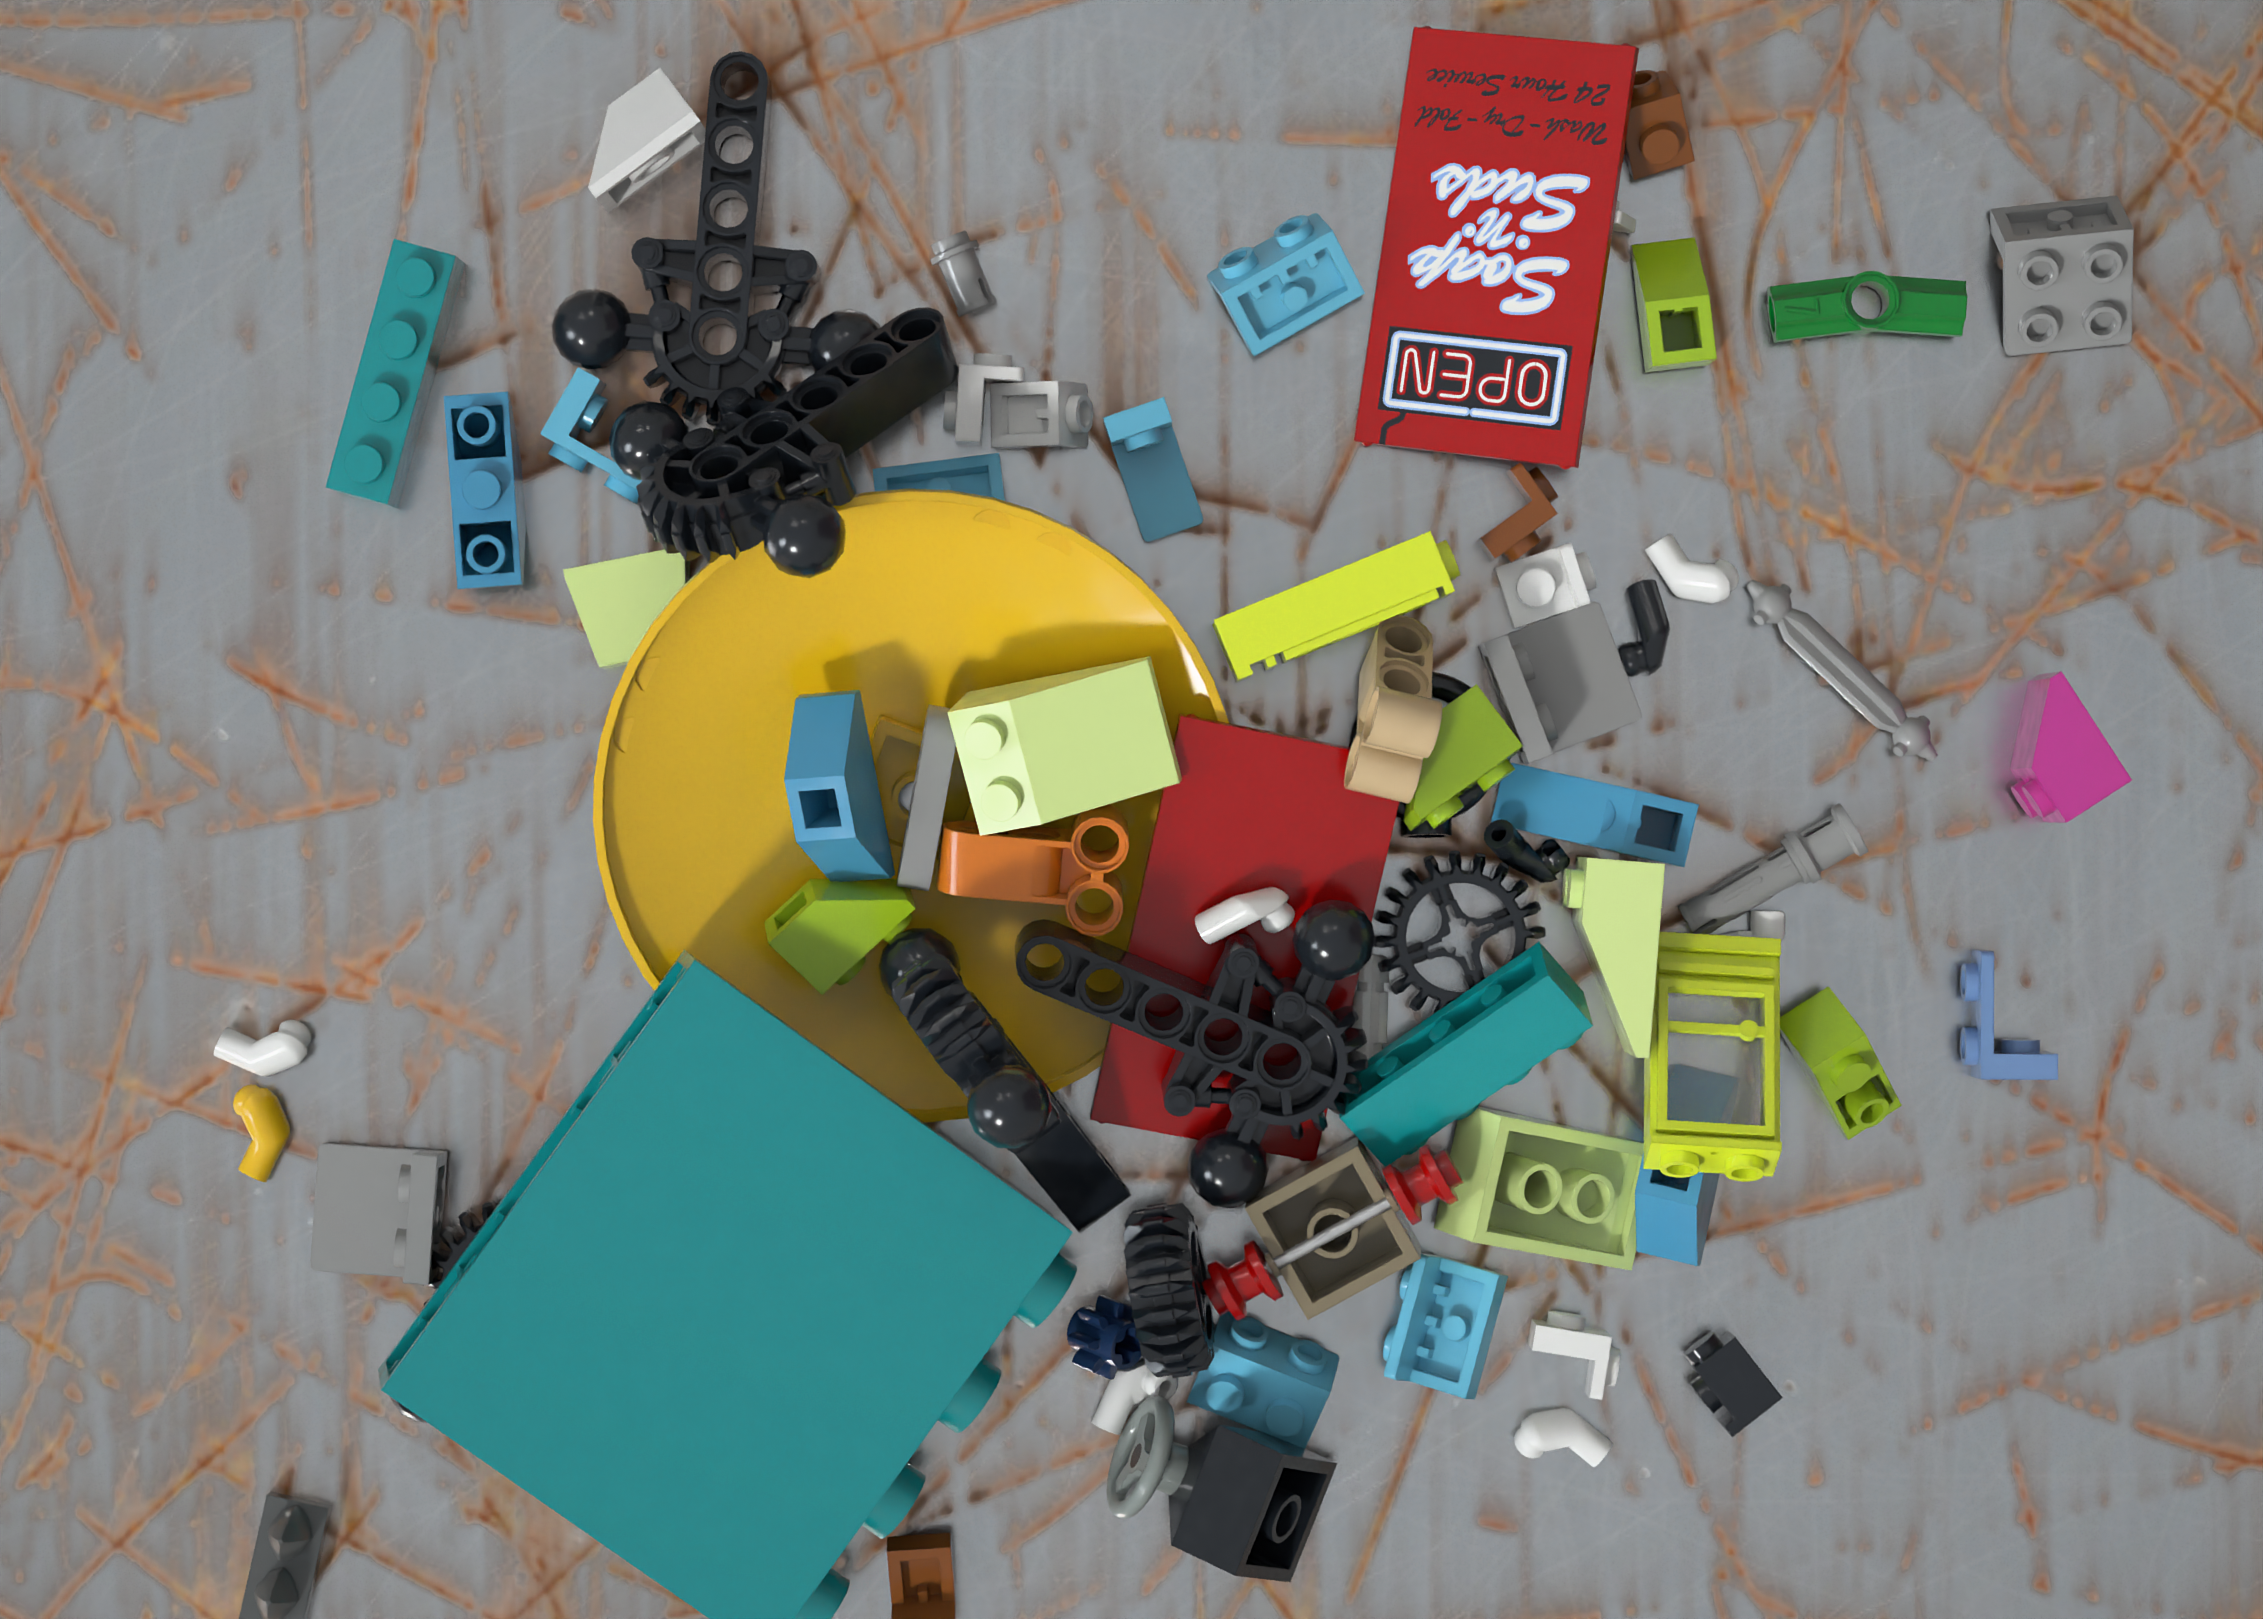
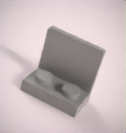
M2117 195L1990 209V232L2003 259V347L2008 356L2121 345L2131 342L2134 228Z
M1596 601L1478 645L1509 728L1523 745L1519 750L1523 764H1530L1551 756L1560 750L1637 722L1642 717L1603 610Z
M334 1143L321 1144L318 1148L311 1269L321 1272L403 1277V1283L430 1285L434 1276L439 1273L440 1268L432 1264L433 1250L438 1251L441 1249V1237L439 1234L442 1231L447 1151Z

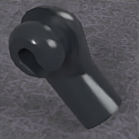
M1653 579L1636 582L1626 589L1638 628V641L1623 643L1619 648V655L1623 666L1630 677L1637 676L1643 672H1646L1649 676L1655 673L1663 663L1670 624L1657 582Z
M1495 820L1486 827L1484 832L1485 843L1498 858L1509 867L1540 883L1557 880L1555 875L1565 870L1570 864V858L1555 839L1544 841L1535 851L1507 820Z

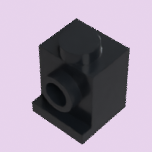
M1729 1331L1719 1338L1714 1332H1710L1695 1342L1684 1353L1688 1363L1699 1375L1689 1384L1712 1413H1715L1722 1406L1727 1413L1720 1417L1718 1421L1731 1437L1735 1436L1783 1398L1736 1337Z

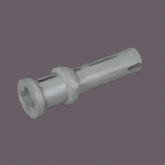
M1840 803L1831 807L1830 816L1799 834L1793 830L1784 834L1785 838L1780 840L1781 847L1754 864H1750L1724 879L1704 893L1678 905L1677 907L1692 933L1710 934L1716 931L1717 928L1731 920H1735L1802 880L1805 884L1809 882L1812 884L1821 880L1822 871L1849 855L1855 853L1858 856H1862L1869 852Z

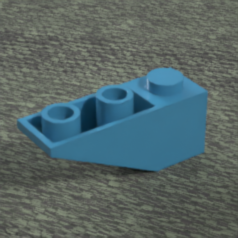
M1511 763L1515 770L1500 781L1491 822L1503 819L1510 822L1517 830L1676 867H1685L1699 804Z

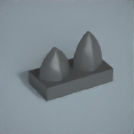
M272 1491L266 1495L239 1619L308 1618L333 1505Z

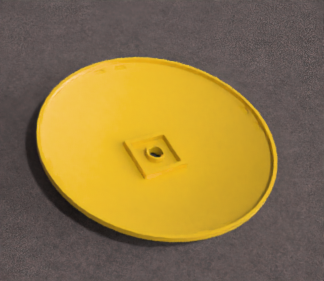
M907 488L855 494V497L844 505L833 506L844 520L846 541L843 554L831 570L812 578L788 575L778 570L764 551V542L762 541L755 547L740 552L736 560L729 554L720 555L714 562L707 563L678 590L651 623L631 655L617 685L600 737L593 789V827L597 862L607 902L621 937L643 977L653 990L656 989L683 950H686L921 1121L936 1122L968 1119V1098L959 1085L935 1061L919 1036L909 1025L906 1017L899 1010V1006L886 993L882 985L879 963L882 951L889 942H885L882 939L865 955V964L854 978L841 986L835 983L823 995L768 944L764 922L810 879H828L796 842L784 783L795 699L803 694L860 690L895 875L888 879H897L909 813L901 805L898 796L901 789L915 779L928 705L952 708L970 691L1151 656L1172 741H1174L1179 714H1195L1200 718L1225 723L1229 722L1214 679L1190 635L1170 607L1145 580L1105 547L1060 521L1033 509L994 497L936 489ZM957 747L954 753L942 824L959 820L976 821ZM1163 788L1108 804L1121 811L1128 822L1129 850L1127 857L1118 868L1112 871L1117 875L1122 884L1123 914L1121 921L1113 931L1103 936H1094V938L1127 951ZM1077 814L1036 826L1071 829ZM1097 825L1087 829L1082 835V840L1090 849L1104 851L1113 847L1118 840V836L1111 828ZM940 830L929 891L911 889L916 909L911 912V922L904 931L911 928H931L953 943L959 958L960 975L967 990L973 992L991 1016L997 1019L1007 1036L1054 1093L1087 1076L1101 1066L1110 1027L1109 1021L1032 990L1022 982L1017 974L1015 961L1017 935L1024 926L1032 921L1042 919L1056 921L1074 929L1066 917L1065 905L962 897L939 891L937 889L941 841ZM1097 888L1085 890L1076 900L1078 905L1089 913H1101L1112 903L1110 895L1104 890ZM1046 943L1036 945L1027 954V958L1032 964L1043 968L1054 965L1062 956L1061 951L1057 947ZM1104 968L1091 973L1086 983L1095 991L1107 992L1117 987L1121 977L1115 971Z

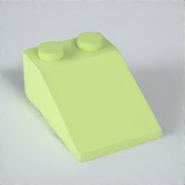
M1151 656L970 691L947 712L980 836L1041 825L1172 786L1182 781Z
M1576 856V868H1565L1562 907L1572 908V923L1624 1052L1637 1058H1649L1665 864Z
M1478 1107L1471 1115L1457 1121L1450 1157L1464 1183L1454 1188L1459 1201L1449 1205L1440 1199L1434 1228L1474 1243L1632 1271L1636 1254L1635 1189L1644 1151V1142L1514 1113Z

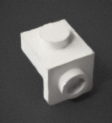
M977 353L974 354L973 364H959L958 392L946 391L943 423L944 429L955 430L956 445L982 446L986 383L1024 382V368L1011 367L1012 356Z
M1548 1311L1547 1321L1531 1319L1527 1343L1533 1351L1589 1359L1584 1392L1589 1398L1602 1400L1604 1386H1615L1619 1372L1621 1350L1620 1348L1611 1347L1612 1336L1605 1330L1586 1328V1317L1577 1314Z

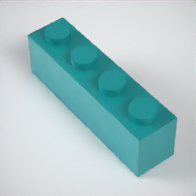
M397 239L393 240L326 488L386 506L399 508L465 268V263L457 256Z
M1537 942L1368 1059L1366 1070L1352 1073L1360 1080L1362 1088L1359 1094L1339 1092L1346 1105L1345 1114H1339L1340 1119L1385 1167L1403 1155H1411L1417 1152L1420 1147L1425 1145L1429 1137L1454 1120H1462L1471 1115L1482 1101L1504 1086L1513 1085L1521 1081L1531 1071L1532 1067L1558 1049L1563 1050L1574 1045L1584 1032L1593 1026L1583 990L1540 942Z

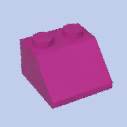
M2062 671L2039 674L2028 681L2010 770L2018 783L2011 786V790L2020 806L2031 819L2039 815L2044 822L2067 823L2132 781V779Z

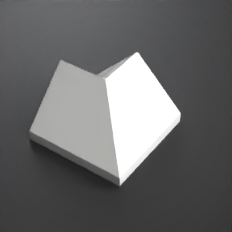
M658 68L608 105L588 189L608 213L705 142V127L661 68Z

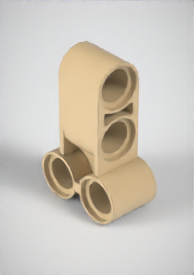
M1396 615L1379 623L1359 674L1357 734L1350 748L1344 776L1345 789L1407 804L1411 802L1415 794L1421 774L1423 758H1428L1434 749L1443 709L1441 701L1432 699V634L1425 625L1416 619Z

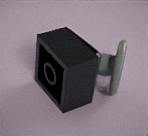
M1152 1396L1145 1399L1128 1419L1112 1456L1106 1488L1107 1503L1112 1514L1120 1519L1132 1518L1146 1506L1155 1490L1168 1494L1171 1546L1234 1576L1291 1582L1337 1463L1264 1432L1217 1425L1187 1447L1173 1442L1175 1419L1170 1402L1162 1396ZM1137 1482L1133 1491L1126 1498V1494L1133 1485V1483Z

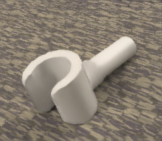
M1752 910L1750 931L1738 930L1721 935L1776 938L1782 941L1785 937V913L1783 911Z

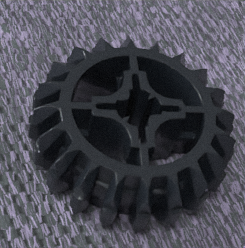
M1456 850L1448 852L1447 863L1449 870L1440 872L1434 856L1424 857L1423 865L1429 877L1420 881L1413 870L1405 868L1401 872V876L1412 888L1406 896L1392 887H1388L1384 892V895L1389 900L1400 904L1396 914L1394 915L1384 910H1377L1375 912L1374 919L1376 921L1392 925V935H1376L1374 947L1385 948L1392 946L1394 956L1387 957L1378 962V968L1380 972H1389L1397 967L1402 971L1403 975L1395 979L1390 985V990L1397 995L1403 992L1411 984L1417 988L1408 1004L1414 1011H1419L1429 996L1436 999L1432 1009L1433 1015L1484 980L1485 976L1480 960L1481 946L1486 939L1499 933V931L1509 927L1511 930L1509 952L1501 967L1527 950L1525 949L1526 938L1540 939L1546 936L1545 927L1536 925L1526 927L1524 917L1535 915L1541 910L1539 902L1532 901L1518 906L1515 898L1523 894L1528 888L1527 882L1519 879L1505 889L1501 882L1507 876L1509 866L1503 862L1494 867L1490 877L1483 875L1486 856L1482 853L1474 854L1469 871L1461 870L1462 858L1460 852ZM1469 883L1479 886L1494 896L1503 909L1479 917H1469L1463 913L1457 900L1454 899L1449 884ZM1431 892L1438 914L1437 927L1428 937L1407 946L1406 932L1410 916L1417 904ZM1447 905L1453 918H1462L1461 926L1466 927L1469 922L1476 928L1489 923L1487 928L1475 932L1476 935L1467 940L1469 948L1467 954L1471 962V968H1469L1465 956L1461 954L1455 955L1456 947L1452 946L1449 951L1443 946L1428 950L1429 946L1442 942V938L1450 934L1448 923L1451 920L1446 910ZM1436 957H1450L1458 965L1461 974L1464 975L1469 989L1451 990L1433 985L1417 971L1414 964Z
M1167 1202L1147 1205L1145 1209L1134 1210L1126 1220L1125 1232L1123 1234L1125 1241L1124 1255L1126 1259L1125 1272L1128 1280V1295L1131 1301L1132 1318H1134L1136 1327V1338L1139 1340L1141 1355L1145 1359V1365L1156 1377L1172 1375V1378L1191 1376L1193 1375L1192 1372L1208 1370L1215 1356L1213 1343L1215 1342L1213 1331L1215 1327L1212 1315L1213 1306L1202 1284L1208 1277L1202 1243L1199 1239L1198 1226L1195 1224L1194 1216L1183 1203L1167 1205Z

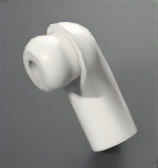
M1672 533L1645 549V552L1671 592L1681 599L1713 604L1727 599L1730 592L1738 585L1739 576L1733 564L1722 559L1716 561L1715 564L1689 561Z
M1268 887L1224 900L1196 915L1195 924L1202 939L1207 944H1212L1258 920L1261 921L1265 931L1270 933L1279 932L1293 922L1295 912L1292 906L1287 903L1289 896L1284 891L1275 887Z
M296 1020L283 1021L279 1026L278 1032L272 1033L260 1040L226 1027L217 1042L214 1056L254 1074L269 1077L300 1064L307 1055L306 1047L311 1041V1033L307 1026Z
M1145 1360L1137 1362L1128 1369L1118 1368L1115 1378L1110 1380L1091 1423L1110 1433L1120 1435L1133 1405L1142 1403L1145 1399L1152 1396H1162L1166 1399L1171 1398L1177 1390L1178 1378H1172V1375L1156 1377L1145 1365Z
M1567 1408L1532 1413L1521 1422V1428L1515 1432L1514 1436L1517 1450L1525 1457L1539 1458L1543 1452L1569 1447L1592 1467H1596L1603 1460L1613 1445V1442L1576 1412Z

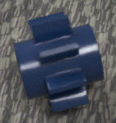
M1099 1295L1096 1307L1092 1305L1083 1306L1072 1316L1067 1328V1340L1070 1347L1077 1351L1072 1360L1074 1365L1112 1380L1115 1378L1117 1368H1131L1141 1358L1140 1343L1136 1338V1327L1134 1318H1132L1131 1306L1107 1296Z

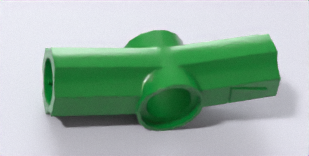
M1865 271L1855 276L1769 286L1767 288V309L1774 343L1846 333L1867 334L1873 331L1961 337L1966 319L1968 295L1966 292V281L1887 276L1879 271ZM1868 286L1876 290L1882 300V310L1879 317L1865 319L1855 312L1851 303L1855 288Z

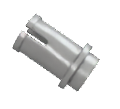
M962 231L931 245L935 257L930 259L932 266L939 264L957 307L959 317L982 309L997 301L995 295L991 292L974 251L975 248L979 247L977 240L970 241L967 232Z

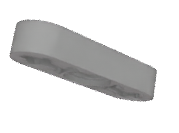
M928 705L896 886L922 891H929L956 748L947 713L951 708Z

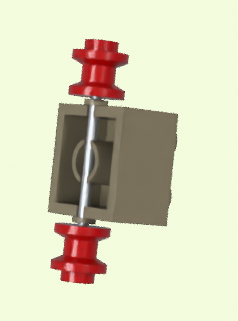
M1355 1137L1262 1188L1251 1202L1245 1204V1210L1269 1252L1264 1255L1257 1243L1251 1240L1244 1244V1259L1236 1264L1226 1267L1218 1260L1207 1264L1211 1277L1203 1281L1202 1284L1217 1313L1222 1316L1230 1311L1233 1317L1239 1321L1247 1317V1301L1264 1293L1274 1301L1280 1299L1284 1294L1277 1278L1282 1275L1305 1317L1309 1320L1421 1259V1246L1401 1209L1410 1223L1415 1225L1422 1221L1421 1206L1437 1197L1449 1205L1459 1201L1454 1188L1464 1182L1446 1149L1435 1154L1431 1147L1426 1144L1419 1148V1163L1404 1172L1392 1164L1382 1168L1384 1177L1389 1185L1387 1187L1364 1144L1358 1137Z

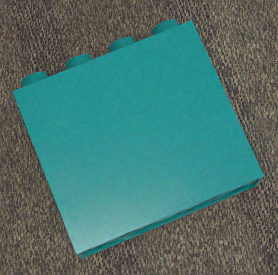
M683 950L379 1367L381 1391L707 1618L832 1619L841 1605L850 1581L834 1570L832 1566L861 1526L880 1539H883L907 1515L918 1498L926 1479L925 1474L908 1463L909 1459L937 1421L958 1434L966 1429L984 1408L995 1391L1002 1373L998 1367L986 1360L984 1355L1013 1315L1030 1328H1036L1059 1304L1077 1272V1265L1059 1253L1073 1232L1037 1203L686 950Z

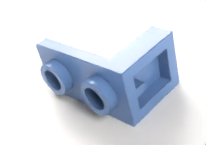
M1972 949L1971 963L1962 964L1960 978L1962 1000L1971 1001V1027H1962L1960 1054L1962 1064L1971 1065V1077L1981 1080H2058V1054L2040 1051V1040L2001 1039V1051H1994V951Z

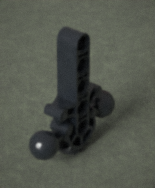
M742 51L728 53L721 57L714 65L710 76L696 240L645 237L637 240L632 247V259L641 271L645 290L651 291L654 304L650 308L649 314L629 313L624 302L611 292L597 288L584 289L564 299L556 309L551 325L553 342L560 355L572 365L588 370L605 368L618 361L625 351L654 353L658 367L648 372L643 378L647 387L650 389L655 388L668 381L669 385L662 392L660 402L671 407L682 396L686 397L681 415L689 421L695 418L700 406L705 405L707 406L706 420L710 426H717L721 420L717 398L723 391L734 387H741L748 392L749 398L764 400L760 394L768 388L779 398L788 392L784 385L776 380L783 364L811 366L815 373L880 328L879 323L868 314L852 309L834 311L821 318L814 328L792 326L789 321L795 304H801L808 288L818 282L820 268L815 257L809 251L759 246L772 86L765 67L753 54ZM739 71L751 72L758 77L759 81L754 94L743 100L730 98L725 94L724 90L728 78ZM734 134H742L753 140L752 152L743 162L731 164L720 158L719 149L727 137ZM730 197L742 199L747 203L748 207L746 218L742 223L735 227L727 228L718 225L714 221V211L720 201ZM726 260L738 263L742 267V277L735 288L729 291H718L709 286L708 276L715 264ZM670 281L692 288L690 311L679 303L670 301L666 288L670 285ZM778 291L781 298L776 309H764L754 314L755 295ZM724 323L736 329V343L729 352L723 355H713L704 350L703 338L710 327Z
M929 307L915 308L903 312L773 402L749 398L748 392L741 387H734L723 391L717 398L722 420L713 431L708 428H698L689 432L687 424L677 411L665 403L644 400L625 408L611 428L609 436L611 457L625 475L642 481L636 486L639 495L638 504L646 529L649 533H652L654 541L661 543L667 554L680 552L685 561H691L703 555L708 563L714 562L720 555L729 554L736 560L740 552L751 549L763 541L766 554L778 570L788 575L812 578L831 570L843 554L846 541L844 520L833 506H841L850 502L856 494L845 458L941 392L957 378L959 373L958 364L943 315L938 310Z
M1331 899L1319 902L1308 908L1298 920L1292 940L1295 955L1300 961L1301 966L1295 979L1290 977L1278 979L1272 974L1274 968L1257 953L1256 944L1253 939L1241 933L1235 934L1227 940L1224 951L1206 984L1094 937L1081 934L1077 930L1056 921L1046 919L1032 921L1024 926L1017 935L1015 943L1017 974L1026 986L1034 991L1176 1049L1168 1072L1161 1084L1164 1106L1170 1114L1178 1117L1186 1116L1194 1107L1210 1108L1211 1103L1229 1104L1232 1115L1226 1128L1223 1127L1205 1134L1191 1150L1187 1164L1189 1183L1197 1195L1212 1206L1224 1208L1238 1207L1251 1202L1264 1187L1269 1166L1266 1152L1260 1143L1269 1124L1289 1125L1293 1138L1298 1140L1304 1136L1302 1122L1309 1119L1312 1120L1318 1130L1324 1131L1328 1127L1324 1114L1326 1108H1329L1336 1114H1345L1346 1105L1339 1092L1359 1094L1362 1088L1360 1080L1352 1074L1366 1070L1368 1067L1366 1055L1356 1051L1367 1043L1365 1031L1359 1028H1351L1359 1018L1354 1006H1344L1332 1010L1326 1004L1336 980L1357 974L1371 958L1375 944L1372 923L1364 911L1350 902ZM1045 943L1054 945L1062 953L1061 958L1054 965L1043 968L1035 966L1028 960L1027 954L1036 945ZM1099 969H1110L1120 975L1121 981L1117 987L1107 992L1095 991L1086 983L1090 974ZM1254 985L1256 987L1262 985L1271 994L1269 996L1270 1011L1250 1003ZM1158 994H1170L1180 1001L1177 1010L1169 1016H1154L1145 1008L1148 1001ZM1216 1019H1230L1239 1026L1236 1034L1225 1041L1212 1040L1205 1034V1029ZM1286 1043L1297 1049V1055L1286 1065L1276 1066L1264 1060L1267 1050L1275 1044ZM1223 1069L1234 1074L1228 1081L1226 1088L1212 1087V1082Z
M911 928L896 935L882 951L879 963L882 985L886 993L899 1006V1010L906 1017L909 1025L919 1036L935 1061L959 1085L968 1098L967 1111L974 1132L993 1146L1007 1148L1008 1151L1014 1153L1079 1233L1086 1230L1131 1196L1130 1191L1106 1158L1007 1036L997 1019L991 1016L973 992L967 990L960 975L959 958L953 943L931 928Z

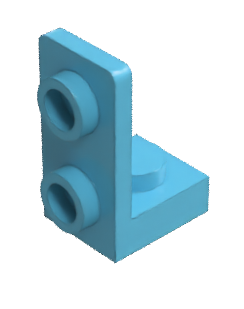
M578 367L540 433L554 442L548 454L581 473L588 462L610 474L604 486L638 504L639 495L636 486L642 481L625 475L616 462L576 440L581 429L589 433L593 431L609 401L601 396L607 384Z
M1162 397L1104 417L1103 424L1143 540L1152 542L1202 524L1203 516L1172 428V419L1165 398Z

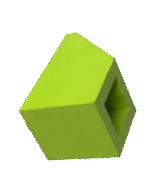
M1695 237L1631 245L1645 373L1711 364L1717 359L1710 296Z
M1477 684L1442 709V719L1434 749L1428 758H1423L1421 774L1415 794L1411 802L1405 805L1403 821L1410 831L1426 820L1435 829L1464 807V804L1458 798L1460 795L1477 783L1486 792L1515 770L1509 760L1512 759L1523 745Z
M810 879L764 922L768 944L823 995L835 983L841 986L854 978L865 964V955L882 939L885 942H890L896 935L906 929L912 919L911 912L916 909L911 889L896 886L897 879L846 882L830 881L829 879Z
M1829 986L1780 1017V1032L1793 1057L1848 1140L1863 1130L1877 1125L1888 1114L1902 1106L1866 1034Z

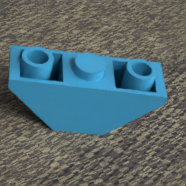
M494 392L444 396L457 589L523 585L526 518L522 463L510 393Z
M860 690L799 695L795 699L784 777L796 842L830 881L846 882L892 878L895 875Z
M1676 1065L1668 1082L1667 1120L1730 1124L1740 1079ZM1643 1151L1635 1189L1636 1251L1700 1266L1720 1173L1698 1172L1694 1176L1685 1178L1666 1176L1660 1170L1643 1169Z

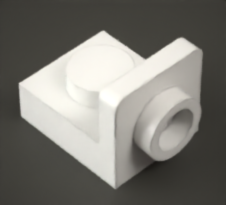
M1066 381L990 384L991 448L1087 447L1088 432L1093 423V407L1091 400L1087 396L1086 384Z
M1571 542L1494 568L1513 629L1588 605L1591 602L1587 591L1597 588L1595 576L1586 552L1575 555Z

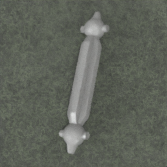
M1751 580L1746 587L1754 600L1755 622L1759 625L1777 623L1783 640L1876 728L1892 733V740L1895 745L1893 752L1899 757H1903L1905 754L1918 755L1931 762L1938 756L1930 741L1929 719L1925 716L1907 718L1901 701L1812 616L1792 608L1790 598L1792 591L1789 586L1782 584L1780 587L1766 586L1755 580Z

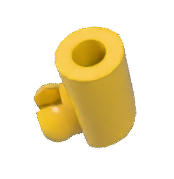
M250 1084L238 1090L233 1100L235 1113L242 1117L252 1138L238 1170L258 1181L267 1182L289 1138L290 1125L278 1097L267 1088H260L257 1085Z

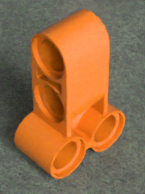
M1105 805L1078 813L1074 818L1071 829L1030 826L980 836L976 821L959 820L945 822L942 824L937 889L946 894L962 897L1065 905L1066 917L1074 929L1081 934L1091 937L1103 936L1115 929L1121 921L1123 914L1122 884L1117 875L1112 871L1118 868L1127 857L1129 850L1128 822L1123 813L1112 805ZM1103 825L1115 831L1118 840L1113 847L1104 851H1096L1085 845L1082 835L1093 826ZM1097 888L1108 893L1112 903L1101 913H1089L1078 905L1076 901L1078 896L1087 889Z

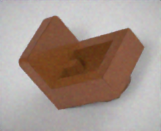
M1642 70L1637 71L1635 74L1624 150L1628 171L1634 180L1695 161L1681 96L1666 71Z
M1521 462L1509 469L1506 474L1527 502V505L1476 541L1490 561H1493L1503 553L1511 563L1542 541L1535 530L1558 514L1551 505V502L1557 499L1558 495L1548 479L1538 467H1534L1528 472Z
M951 1533L887 1537V1560L892 1603L891 1619H956V1587Z

